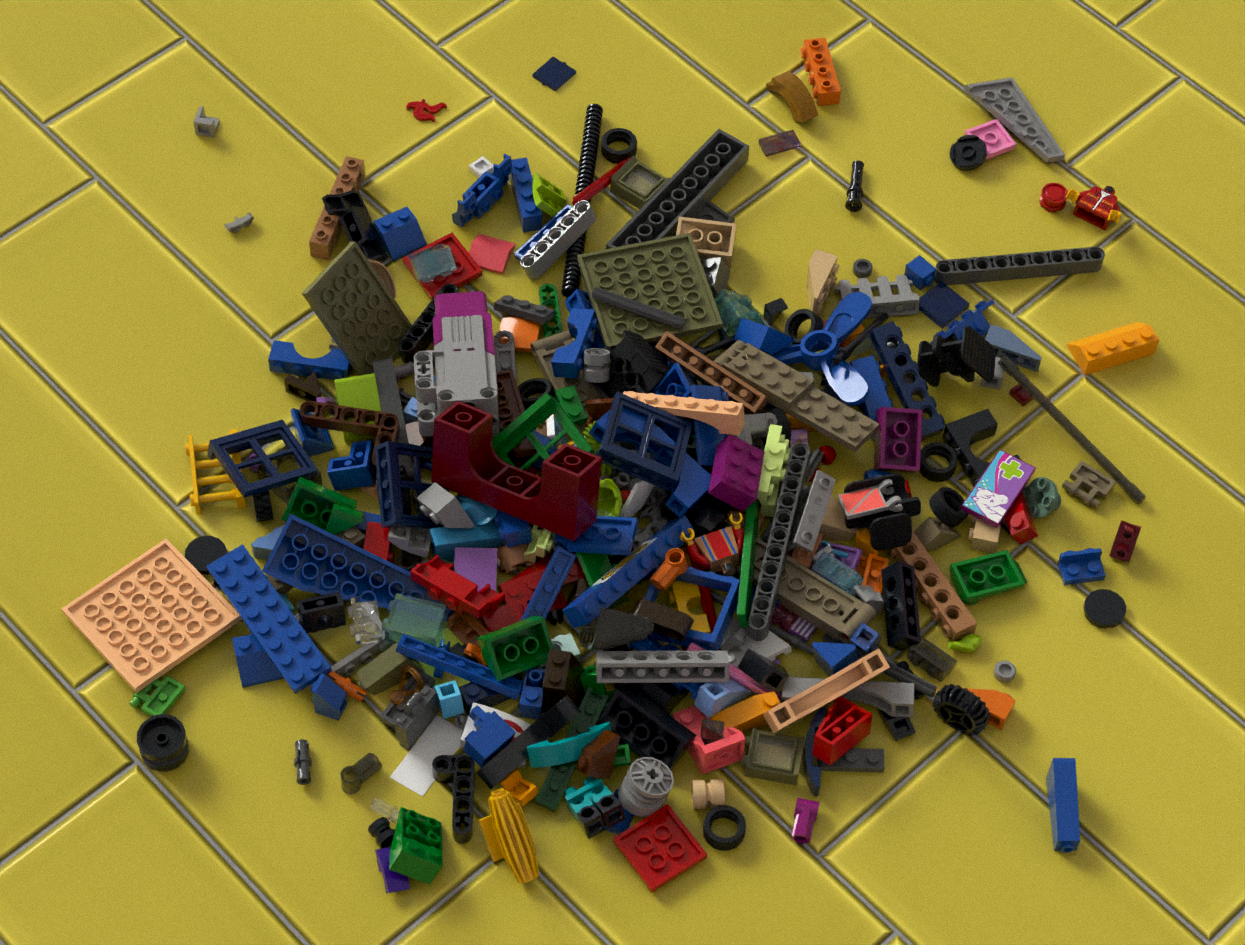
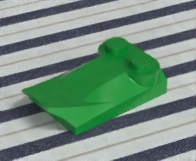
M1008 550L952 563L949 568L951 581L959 598L968 605L976 604L981 598L1023 587L1027 583L1018 562L1012 559Z

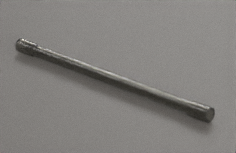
M1006 355L999 360L998 365L1033 397L1124 489L1125 493L1137 505L1146 498V495L1135 484L1131 483Z

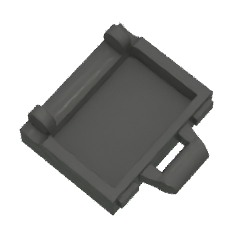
M427 685L419 693L415 692L404 705V712L395 722V737L399 740L400 746L407 750L413 746L439 713L437 691Z

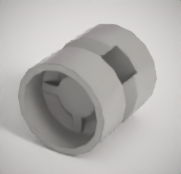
M601 348L584 350V363L587 366L583 369V379L592 383L609 381L610 368L607 365L610 364V351Z

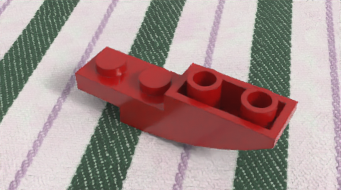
M561 588L550 611L567 607ZM532 595L499 606L493 611H487L481 617L484 627L489 632H493L519 622Z

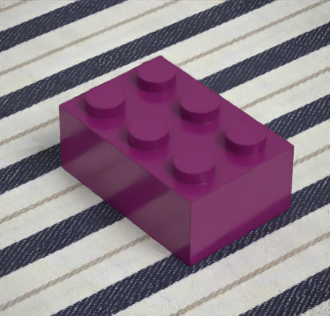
M893 407L876 409V422L880 425L879 430L875 433L874 469L905 473L920 471L922 410Z
M728 434L716 446L708 494L741 511L748 508L757 499L764 451Z

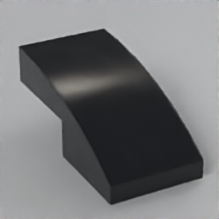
M877 708L880 717L895 741L916 733L909 717H891Z

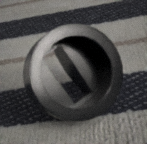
M561 608L548 613L546 618L551 625L556 626L557 622L559 624L562 623L564 617Z

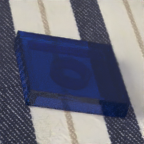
M942 281L919 298V310L942 329L967 310L970 303Z

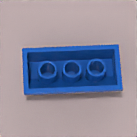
M691 385L693 398L729 401L728 393L720 386ZM694 419L697 463L710 473V470L713 468L716 446L728 434H719V430L715 427Z

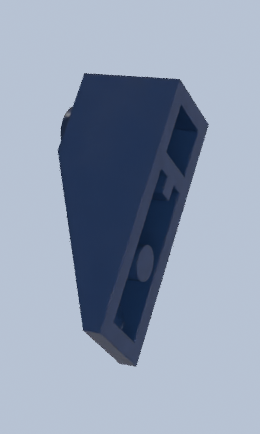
M518 673L511 676V677H514V678H516V679L521 680V678H520V676L518 675ZM473 682L458 687L462 697L463 708L468 716L473 702L493 707L512 699Z

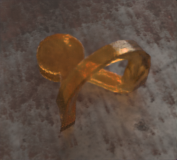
M406 665L402 668L399 689L390 693V701L393 704H400L403 702L404 696L413 695L415 692L419 693L423 689V680L413 667ZM406 671L410 672L417 681L416 689L403 691Z

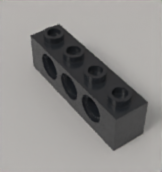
M897 561L881 570L888 646L905 651L921 643L914 566Z

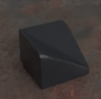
M782 298L765 304L763 317L769 326L775 322L781 312L788 309V306Z

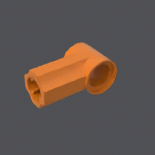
M672 548L666 553V560L650 578V582L657 589L666 591L678 575L686 572L688 564L684 552L679 548Z

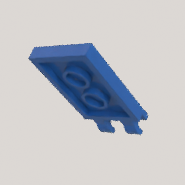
M597 516V521L575 541L555 534L554 542H557L556 546L563 549L567 547L568 552L630 555L638 527V519Z

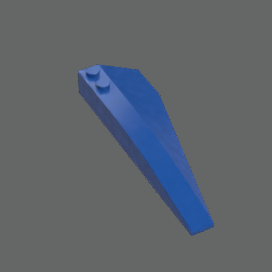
M290 514L262 572L301 591L320 595L339 592L344 600L359 601L368 605L447 621L456 612L428 596V589L411 580V572Z

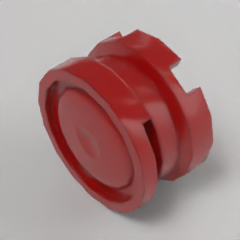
M1059 183L1046 184L1041 191V207L1053 213L1057 210H1063L1066 206L1065 197L1068 193L1067 189Z

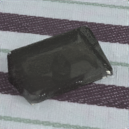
M702 719L700 738L704 745L723 739L725 722Z

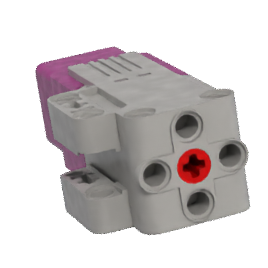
M481 291L438 294L434 298V350L419 351L414 355L419 433L422 436H433L434 419L455 402L460 401L493 414L492 439H494L500 433L492 319L487 309L486 294ZM433 368H435V374H436V381H435V382H434V372H433Z

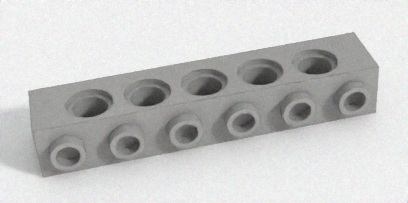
M727 650L596 651L597 683L729 682Z

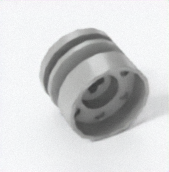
M653 757L636 759L631 764L619 787L618 797L620 803L631 814L639 817H648L659 810L664 804L665 798L669 795L674 784L673 773L666 764Z

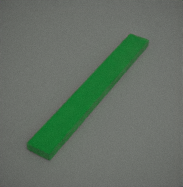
M758 499L746 510L737 617L741 628L749 627L760 501Z

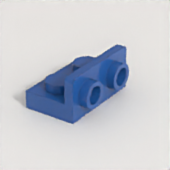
M1087 548L1082 551H1066L1061 553L1057 565L1063 584L1070 585L1104 580L1106 575L1100 559L1102 554L1101 548Z

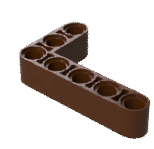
M306 401L300 406L301 419L306 426L375 436V446L387 441L398 442L400 424L395 414L314 401ZM308 412H313V413H314V414L309 415V416L306 415ZM329 415H333V416H334L333 418H330V419L326 418V417L329 416ZM349 418H353V419H354V420L351 421V422L346 421V420L349 419ZM369 421H373V422H374V423L371 424V425L366 424V423L369 422ZM389 424L395 425L391 428L386 427ZM374 446L372 462L374 471L377 472Z

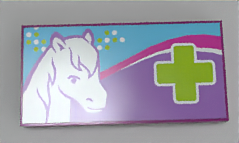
M999 449L962 504L960 510L998 528L1034 474L1036 467Z

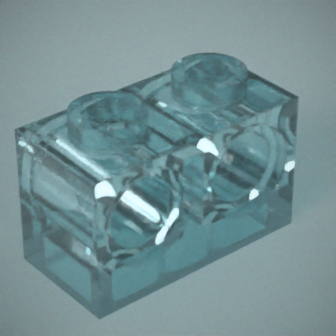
M823 551L812 567L821 577L851 595L853 587L861 585L864 581V578L858 572Z

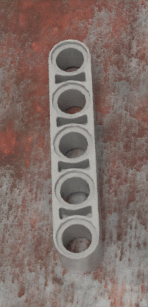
M582 200L576 203L522 257L520 264L530 279L539 278L595 222L597 217L588 201Z

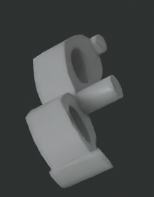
M249 212L241 219L236 216L234 218L236 221L224 224L229 232L236 233L242 227H248L254 217Z

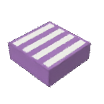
M799 616L789 628L788 633L793 636L795 634L800 636L807 643L816 632L817 627Z

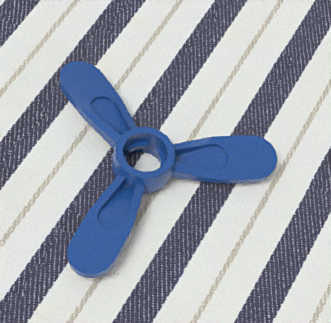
M862 292L848 294L832 312L823 330L812 331L803 337L800 344L788 345L777 353L768 355L784 364L803 362L811 370L823 371L831 389L842 403L848 406L861 404L869 395L866 381L846 361H842L839 365H834L832 359L840 350L839 344L853 333L871 312V298Z

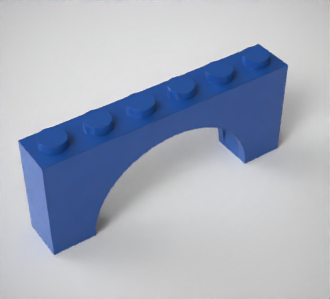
M623 407L619 423L643 432L647 417ZM610 410L596 421L589 432L600 444ZM654 423L651 436L675 446L676 443ZM617 428L613 442L625 441L640 445L641 438ZM649 442L647 449L664 465L670 467L673 451ZM686 452L679 480L673 487L671 496L665 504L679 518L683 517L708 493L711 474L704 470Z

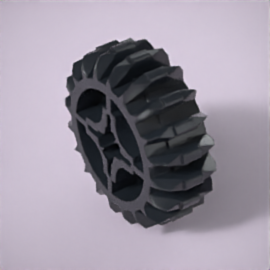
M950 684L945 685L936 693L932 704L934 711L938 714V718H941L943 723L948 724L949 727L962 732V734L967 733L972 736L973 734L978 735L988 725L991 716L989 709L985 706L986 703L980 700V697L974 695V692L968 691L967 688L963 689L960 685Z

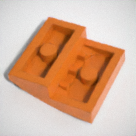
M517 316L501 319L499 331L508 330L513 334L515 351L532 353L530 343L538 340L541 323ZM502 337L499 339V342L505 345L510 339Z
M869 553L868 557L862 555L848 592L852 593L855 585L871 586L876 592L881 594L883 588L881 570L888 567L889 559Z

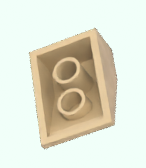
M679 217L676 236L691 233L700 260L722 257L727 267L731 269L736 224Z

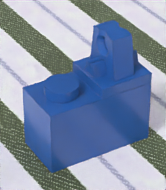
M477 705L469 714V717L475 722L476 732L473 730L466 736L463 750L482 768L512 742L516 732L495 711L486 713Z

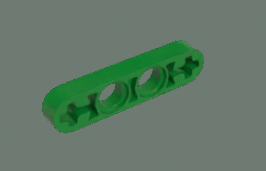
M546 283L539 288L540 305H545L546 307L553 306L555 308L554 318L548 322L554 321L557 325L549 327L547 325L548 322L543 324L544 338L562 332L557 289L553 284ZM546 292L550 293V299H547Z

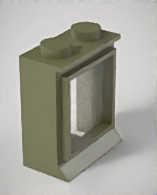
M633 155L611 177L610 192L641 209L670 178H666L642 164Z
M753 727L752 735H747L745 748H749L748 755H743L741 767L745 768L744 776L797 786L805 736L794 737L778 733L773 734L772 732L756 730Z

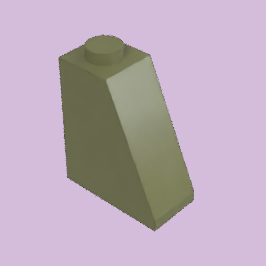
M395 643L357 671L356 674L359 678L358 684L360 688L376 695L410 679L417 669L424 672V669L418 660L395 652L398 643Z

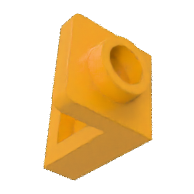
M516 768L500 781L504 791H510L515 802L520 803L521 806H525L539 793L537 787L523 779Z

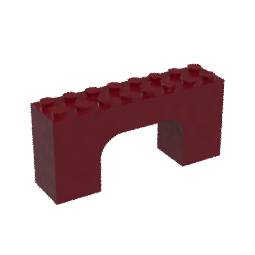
M457 401L434 419L432 483L436 482L443 488H447L573 541L597 521L602 457L565 443L542 463V477L507 464L497 456L492 446L493 414Z

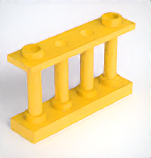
M237 429L229 430V434L238 432ZM188 435L189 443L185 444L186 455L190 456L194 493L190 494L191 507L195 506L196 513L201 514L200 503L233 499V501H237L238 509L247 508L246 497L242 496L236 486L235 489H231L232 491L199 495L198 486L234 483L228 474L203 478L197 477V469L220 467L222 465L218 459L196 461L195 453L208 451L209 443L194 445L192 435ZM241 452L230 455L235 464L242 463Z

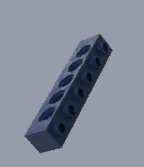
M894 321L872 329L869 337L903 408L922 410V413H927L930 416V419L922 417L921 441L941 434L945 428L944 418L941 414H938L935 399L932 396L930 397L927 391L928 385L925 379H921L919 375V366L916 361L913 362L910 356V347L907 343H904L900 327L896 326ZM887 343H894L896 348H890ZM901 360L905 365L899 366L895 361ZM908 377L912 379L913 383H906L904 381V378ZM918 395L922 401H915L912 396Z

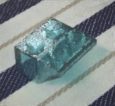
M723 289L714 298L723 323V329L726 333L735 335L742 318L765 325L761 319V314L754 309L752 300L747 295Z

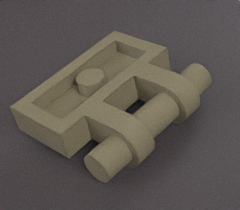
M1081 461L1069 477L1074 483L1072 484L1065 480L1062 487L1068 490L1070 495H1076L1084 500L1083 503L1098 508L1101 501L1095 497L1099 496L1105 499L1115 487L1116 481ZM1083 486L1090 492L1086 493L1085 491L1081 490L1080 487Z

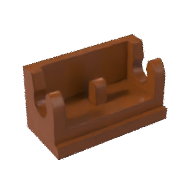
M466 611L462 615L455 612L447 620L449 622L447 627L463 644L468 645V643H471L479 649L477 638L490 633L473 615Z

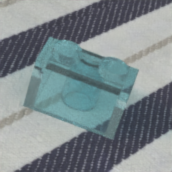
M443 243L406 255L416 279L423 281V283L433 281L434 277L438 275L442 277L448 276L453 273L452 270L457 269L450 246Z

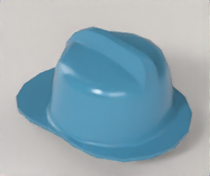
M464 495L461 497L456 496V499L474 525L487 524L497 514L498 510Z

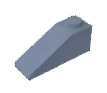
M991 324L985 339L995 349L996 357L1006 359L1008 363L1038 372L1042 357L1010 330Z

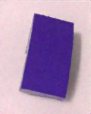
M391 847L375 850L379 872L383 874L386 894L410 889L408 876L389 870Z

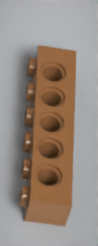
M346 156L329 195L341 194L351 190L359 191L366 175L364 160ZM323 208L309 240L312 257L329 260L343 225L339 216L329 215L325 208Z
M668 331L664 333L655 346L656 352L673 365L679 363L684 372L706 386H720L728 393L729 401L743 403L746 413L759 414L768 403L764 394Z
M913 530L911 541L908 544L887 549L889 556L894 558L896 562L901 561L914 566L916 591L919 594V598L922 604L926 605L930 610L933 620L939 623L946 638H949L951 642L960 641L962 637L968 634H975L977 622Z

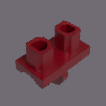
M1121 520L1109 556L1130 562L1141 526Z

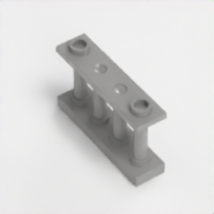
M820 470L816 471L812 486L807 487L804 485L787 555L790 558L794 549L798 546L809 552H812L836 481V479Z

